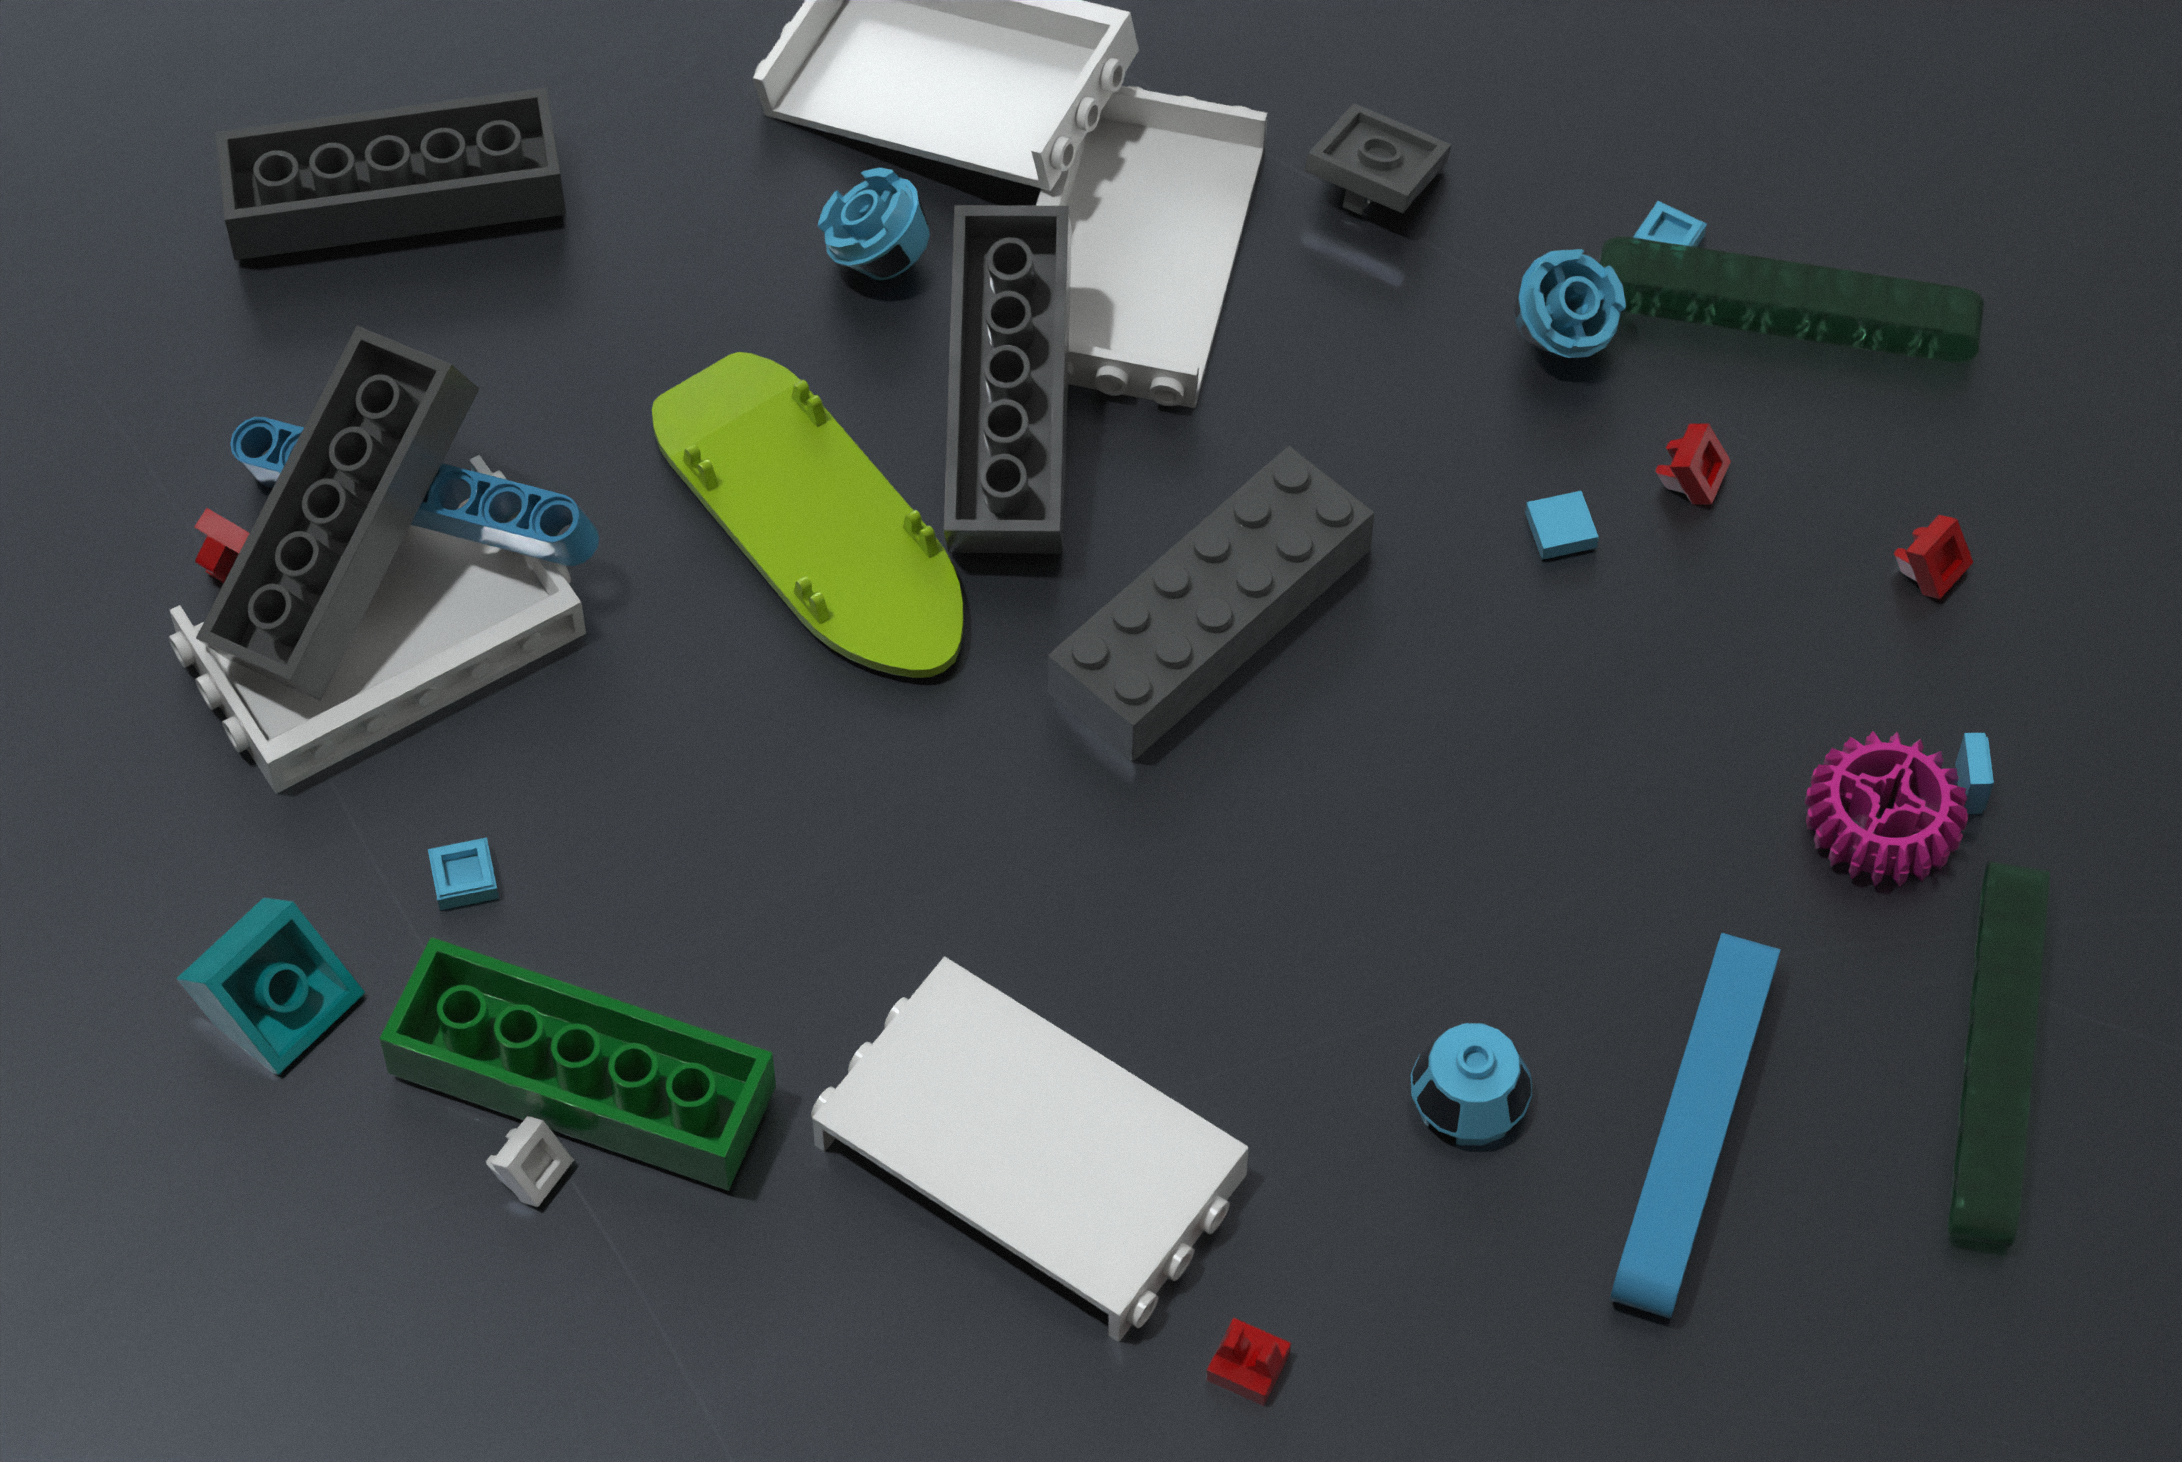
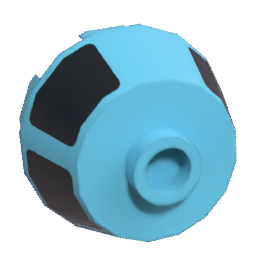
M879 167L861 172L865 181L853 187L846 195L842 196L836 190L823 207L818 227L824 232L827 254L835 263L868 278L880 281L893 278L911 267L926 249L930 232L918 191L914 185L907 179L899 178L893 170Z
M1582 249L1550 251L1534 260L1523 275L1514 306L1516 326L1524 340L1536 350L1565 358L1589 357L1604 349L1617 332L1621 311L1626 307L1623 285L1610 265L1604 268L1595 259L1582 254L1585 251Z
M1464 1023L1448 1029L1419 1054L1411 1072V1096L1425 1125L1429 1127L1430 1123L1438 1131L1456 1137V1144L1484 1145L1503 1138L1506 1132L1524 1117L1532 1098L1531 1073L1513 1042L1499 1029L1482 1023Z

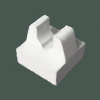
M527 1116L518 1128L511 1129L507 1133V1143L496 1156L490 1155L486 1164L496 1177L514 1192L522 1203L538 1207L574 1159L543 1120Z

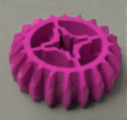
M1873 731L1866 737L1864 746L1850 737L1844 743L1842 751L1831 748L1830 752L1825 756L1824 764H1818V767L1814 769L1810 782L1811 787L1807 789L1805 797L1806 809H1808L1806 815L1807 829L1816 831L1814 836L1815 849H1830L1828 859L1831 866L1842 862L1850 864L1848 872L1850 873L1851 880L1859 875L1861 870L1871 873L1874 886L1882 881L1884 875H1891L1898 887L1906 882L1909 872L1920 881H1923L1929 875L1931 866L1941 870L1948 862L1950 853H1954L1959 848L1963 837L1961 831L1965 829L1968 821L1967 809L1964 808L1967 800L1966 788L1956 786L1959 779L1957 768L1941 769L1944 761L1942 751L1926 756L1922 753L1924 746L1921 739L1913 743L1911 747L1902 745L1898 731L1891 736L1889 743L1881 742ZM1895 799L1893 809H1888L1890 801ZM1880 809H1885L1882 817L1877 819ZM1852 819L1857 821L1860 824V826H1858Z

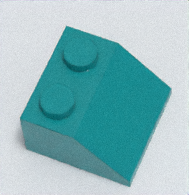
M262 898L176 978L217 1028L273 1074L277 1075L290 1065L365 993L293 901Z

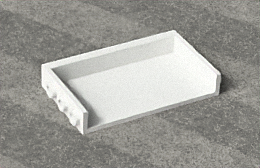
M805 0L792 21L784 26L780 39L767 58L762 60L757 66L753 80L765 116L1051 191L1062 172L1067 171L1071 167L1076 150L1087 132L1093 131L1097 126L1101 110L1111 94L1117 92L1122 86L1125 72L1137 55L1139 48L1130 12L1083 0Z
M1121 86L1117 92L1111 94L1104 105L1095 129L1087 132L1077 148L1071 167L1067 171L1062 172L1051 191L1041 189L1036 206H1069L1072 244L1068 384L1097 389L1108 395L1123 394L1154 400L1165 406L1196 407L1265 150L1266 112L1251 110L1244 106H1228L1201 101L1190 96L1179 97L1152 92L1136 86Z
M480 455L469 459L471 471L506 479L499 470L492 473ZM469 499L464 500L457 509L464 506ZM519 512L513 514L507 522H510L513 519H515L518 516ZM410 525L321 701L232 662L197 640L196 636L204 622L193 626L180 605L169 610L176 633L169 636L168 639L182 666L186 668L193 664L198 671L200 677L196 678L195 681L208 707L213 710L220 706L228 718L222 721V724L238 753L246 749L249 751L275 794L581 637L586 634L582 603L569 585L571 577L566 565Z
M945 956L910 999L903 997L897 1001L886 1018L883 1032L873 1044L865 1042L860 1046L850 1061L847 1076L836 1089L832 1086L828 1087L819 1096L811 1112L815 1146L825 1152L837 1138L1109 1314L1108 1336L1118 1342L1132 1325L1140 1328L1148 1320L1158 1302L1157 1291L1167 1278L1176 1281L1184 1273L1194 1255L1193 1244L1203 1231L1212 1234L1219 1227L1230 1206V1202L1227 1201L1247 1175L1248 1146Z

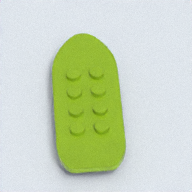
M737 352L719 360L655 399L652 407L654 435L665 459L814 636L850 660L875 670L905 677H932L946 671L956 661L961 649L963 636V600L960 583L948 554L936 538L933 528L930 525L926 526L922 521L920 513L917 510H913L827 411L820 397L814 395L809 390V385L805 380L799 379L789 369L770 359L752 353Z

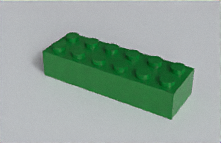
M433 937L430 938L379 1038L388 1074L522 1120L527 1116L543 1120L551 1130L728 1191L776 1088L773 1052Z

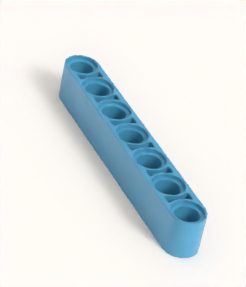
M253 417L241 423L232 434L230 442L231 451L235 458L259 483L273 488L304 427L265 417ZM444 463L441 464L410 524L567 566H575L587 561L596 551L599 542L597 528L572 498L564 494ZM469 499L464 506L457 509L464 500ZM520 511L515 519L507 522L513 514ZM572 524L568 531H566L562 535L557 536L561 529H563L567 525Z
M1721 933L1622 1254L1610 1301L1671 1319L1781 949Z

